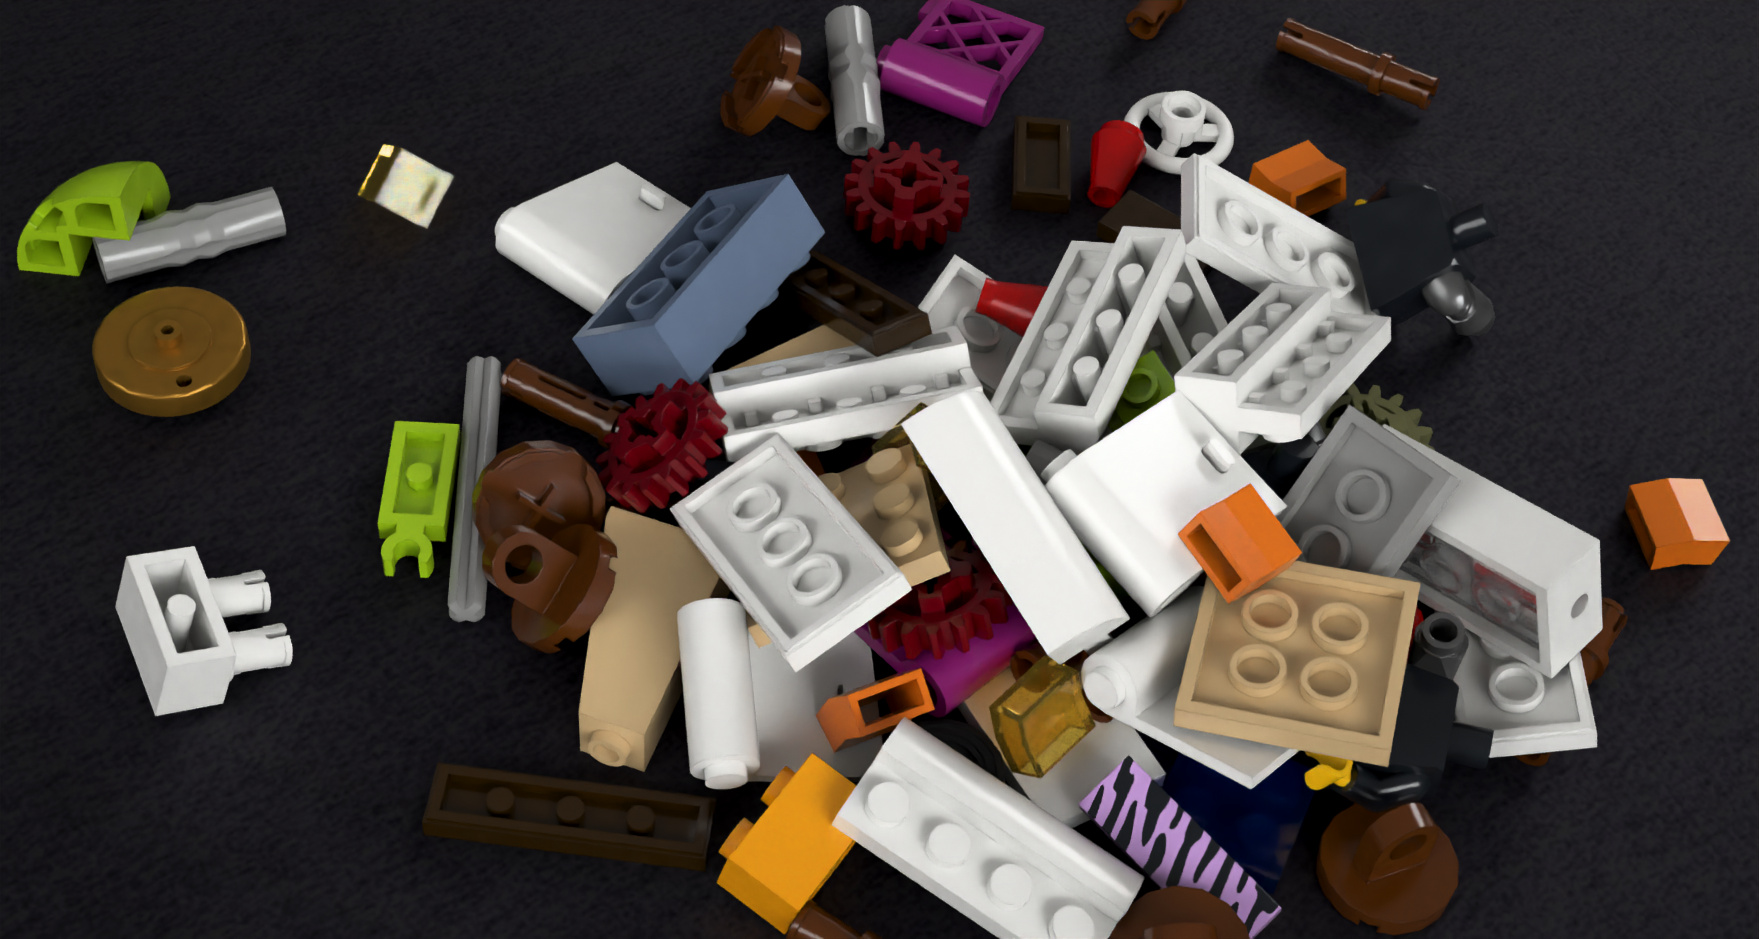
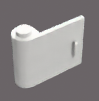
M615 162L525 201L516 207L507 209L500 216L495 226V246L500 254L594 315L691 208L618 162Z
M1180 390L1163 399L1079 455H1076L1072 449L1064 451L1040 475L1046 482V490L1078 539L1149 617L1155 616L1173 602L1204 571L1178 535L1200 511L1224 500L1250 483L1275 517L1281 514L1287 507Z
M1202 586L1189 587L1153 617H1145L1090 655L1084 661L1081 669L1084 691L1089 701L1109 716L1252 789L1300 750L1173 726L1174 708L1204 590Z
M709 598L691 602L677 612L690 774L695 778L705 780V785L709 788L732 789L746 784L747 781L772 782L785 766L796 773L811 753H813L851 782H860L883 746L882 735L834 753L816 714L829 698L875 682L870 646L852 632L795 673L773 643L758 648L747 628L746 609L740 602L725 598ZM878 701L860 707L864 723L879 718Z

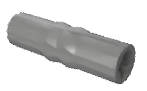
M844 5L832 10L825 19L829 62L828 78L831 83L830 98L833 102L836 138L839 148L849 155L866 156L869 148L874 147L877 150L881 148L885 136L878 65L875 57L871 19L868 12L855 5Z
M268 187L215 202L195 203L183 210H169L153 218L139 221L136 223L130 241L92 237V241L106 283L166 267L185 266L197 259L215 258L232 249L286 235V224L278 197L274 189Z

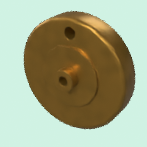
M164 287L140 293L115 307L103 319L95 333L92 355L100 384L115 402L140 414L173 417L204 410L232 393L247 373L251 359V348L247 327L242 315L226 299L210 291L193 287Z

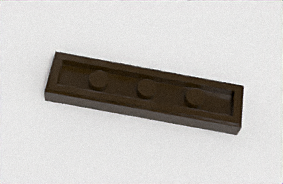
M815 250L809 252L811 256L808 262L800 269L790 273L777 288L780 298L876 357L932 334L929 317L926 312Z
M438 762L422 825L424 835L705 871L716 812V798Z

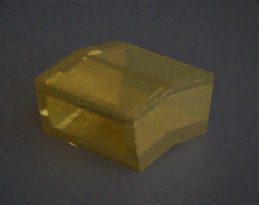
M1046 655L989 706L995 738L1011 771L1040 779L1096 727L1082 695L1079 672L1065 664L1059 665Z

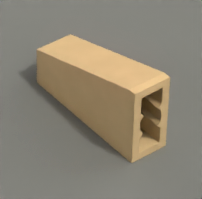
M611 506L606 515L604 533L617 546V558H610L609 568L616 572L615 584L602 613L590 627L579 706L580 751L589 753L599 762L609 766L619 767L625 765L645 772L683 692L677 612L683 606L694 601L709 598L727 599L731 590L682 528Z

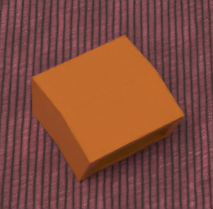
M1309 140L1253 163L1248 181L1249 184L1308 217L1346 200V168L1326 158Z
M1666 478L1629 486L1625 511L1650 570L1682 564L1712 565L1730 542L1702 479Z
M1251 483L1224 500L1200 511L1178 533L1181 540L1228 604L1252 592L1289 569L1302 554L1299 547Z
M918 668L891 675L829 698L818 711L816 717L833 752L836 753L894 731L904 717L912 720L916 716L935 710L922 669ZM885 699L891 713L864 723L860 707Z

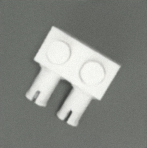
M195 546L126 556L115 607L155 716L223 704L229 682L232 681L234 675L241 672L283 667L291 664L293 657L290 636H285L287 629L283 623L240 632H228L223 620L225 617L269 611L271 592L268 582H264L266 576L262 570L207 579Z

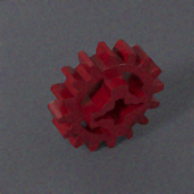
M895 141L889 142L888 153L884 154L871 147L868 149L867 161L855 158L852 161L851 173L845 175L843 198H845V215L854 216L853 228L856 231L871 228V242L875 244L885 237L893 239V248L896 250L901 249L904 241H913L914 246L918 250H924L925 239L930 237L934 241L943 244L946 242L947 230L959 232L962 227L963 217L968 215L970 193L968 192L969 178L968 175H958L959 162L951 160L942 163L940 161L942 150L938 148L930 151L928 154L921 153L919 142H913L909 150H901Z
M680 378L671 390L663 383L658 384L653 398L648 401L642 395L636 398V409L631 407L617 417L619 430L605 435L603 441L610 449L597 457L596 463L603 468L598 478L601 484L606 487L605 491L624 508L629 509L633 506L639 513H645L652 502L660 509L665 508L670 494L677 491L684 497L689 493L688 481L693 484L698 478H705L708 474L707 466L704 464L707 458L720 456L722 449L715 443V440L728 433V427L721 421L727 412L697 381L689 385L683 378Z
M960 540L951 550H946L950 571L912 586V590L869 620L867 625L872 640L881 639L884 651L888 653L904 646L907 659L913 660L922 650H930L934 659L938 660L943 658L945 651L954 649V646L962 653L969 652V640L973 637L984 640L992 639L994 635L991 623H1007L1009 620L1007 606L1013 605V600L980 548L969 553L967 542Z

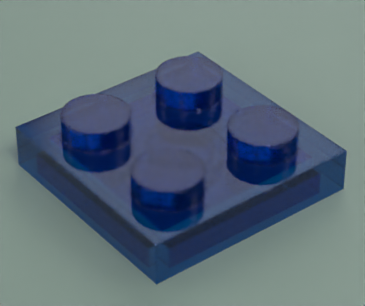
M1179 752L1163 790L1265 892L1274 894L1315 793V790L1309 788L1305 782V772L1312 768L1288 759L1254 788L1249 789Z

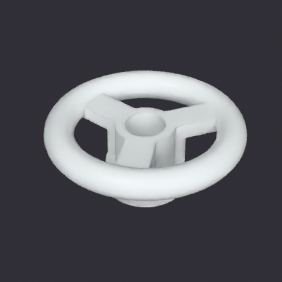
M1189 91L1161 92L1149 95L1136 102L1124 119V121L1140 129L1141 121L1148 115L1162 129L1161 136L1163 141L1157 150L1148 145L1144 140L1147 152L1142 162L1157 170L1181 175V165L1188 159L1175 157L1180 147H1187L1193 142H1216V145L1208 153L1201 156L1219 165L1228 157L1234 143L1233 128L1226 115L1213 103ZM1204 119H1206L1210 124H1204Z

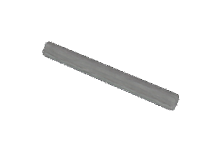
M475 356L467 363L447 604L449 616L457 622L465 620L477 622L485 615L487 578L482 569V554L485 545L472 519V493L482 470L496 457L502 373L500 361L493 356L485 359Z

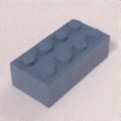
M789 174L706 191L578 331L572 340L612 397L640 393L643 396L650 395L655 392L657 385L661 383L672 389L673 385L680 378H683L689 385H692L695 381L702 384L709 378V374L713 372L712 364L723 351L735 345L744 337L747 331L745 326L752 317L778 297L779 291L777 288L788 275L800 269L808 262L811 256L809 251L823 236L825 231Z

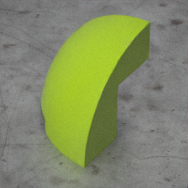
M149 161L109 163L79 173L59 185L40 203L23 229L17 247L19 270L80 276L93 242L92 237L130 241L137 222L153 218L167 209L171 196L166 179L160 168L155 163Z

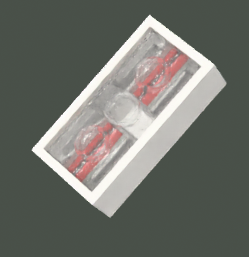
M1384 424L1383 427L1461 480L1393 578L1420 582L1419 601L1438 612H1446L1456 616L1466 629L1552 679L1603 629L1600 540Z

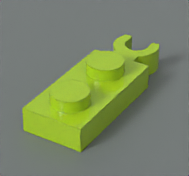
M395 421L378 517L379 536L386 539L381 548L383 569L386 576H394L397 561L405 556L418 558L420 578H429L433 572L434 558L431 541L446 542L461 443L459 424Z

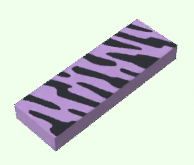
M1129 755L1078 804L1079 808L1159 889L1182 886L1203 889L1231 906L1246 925L1250 939L1258 935L1281 912L1282 908Z

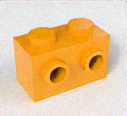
M811 753L796 773L785 766L761 798V801L769 806L755 824L744 817L721 846L719 853L727 858V861L716 883L785 935L800 910L809 900L815 897L856 843V841L831 825L856 785L813 753Z

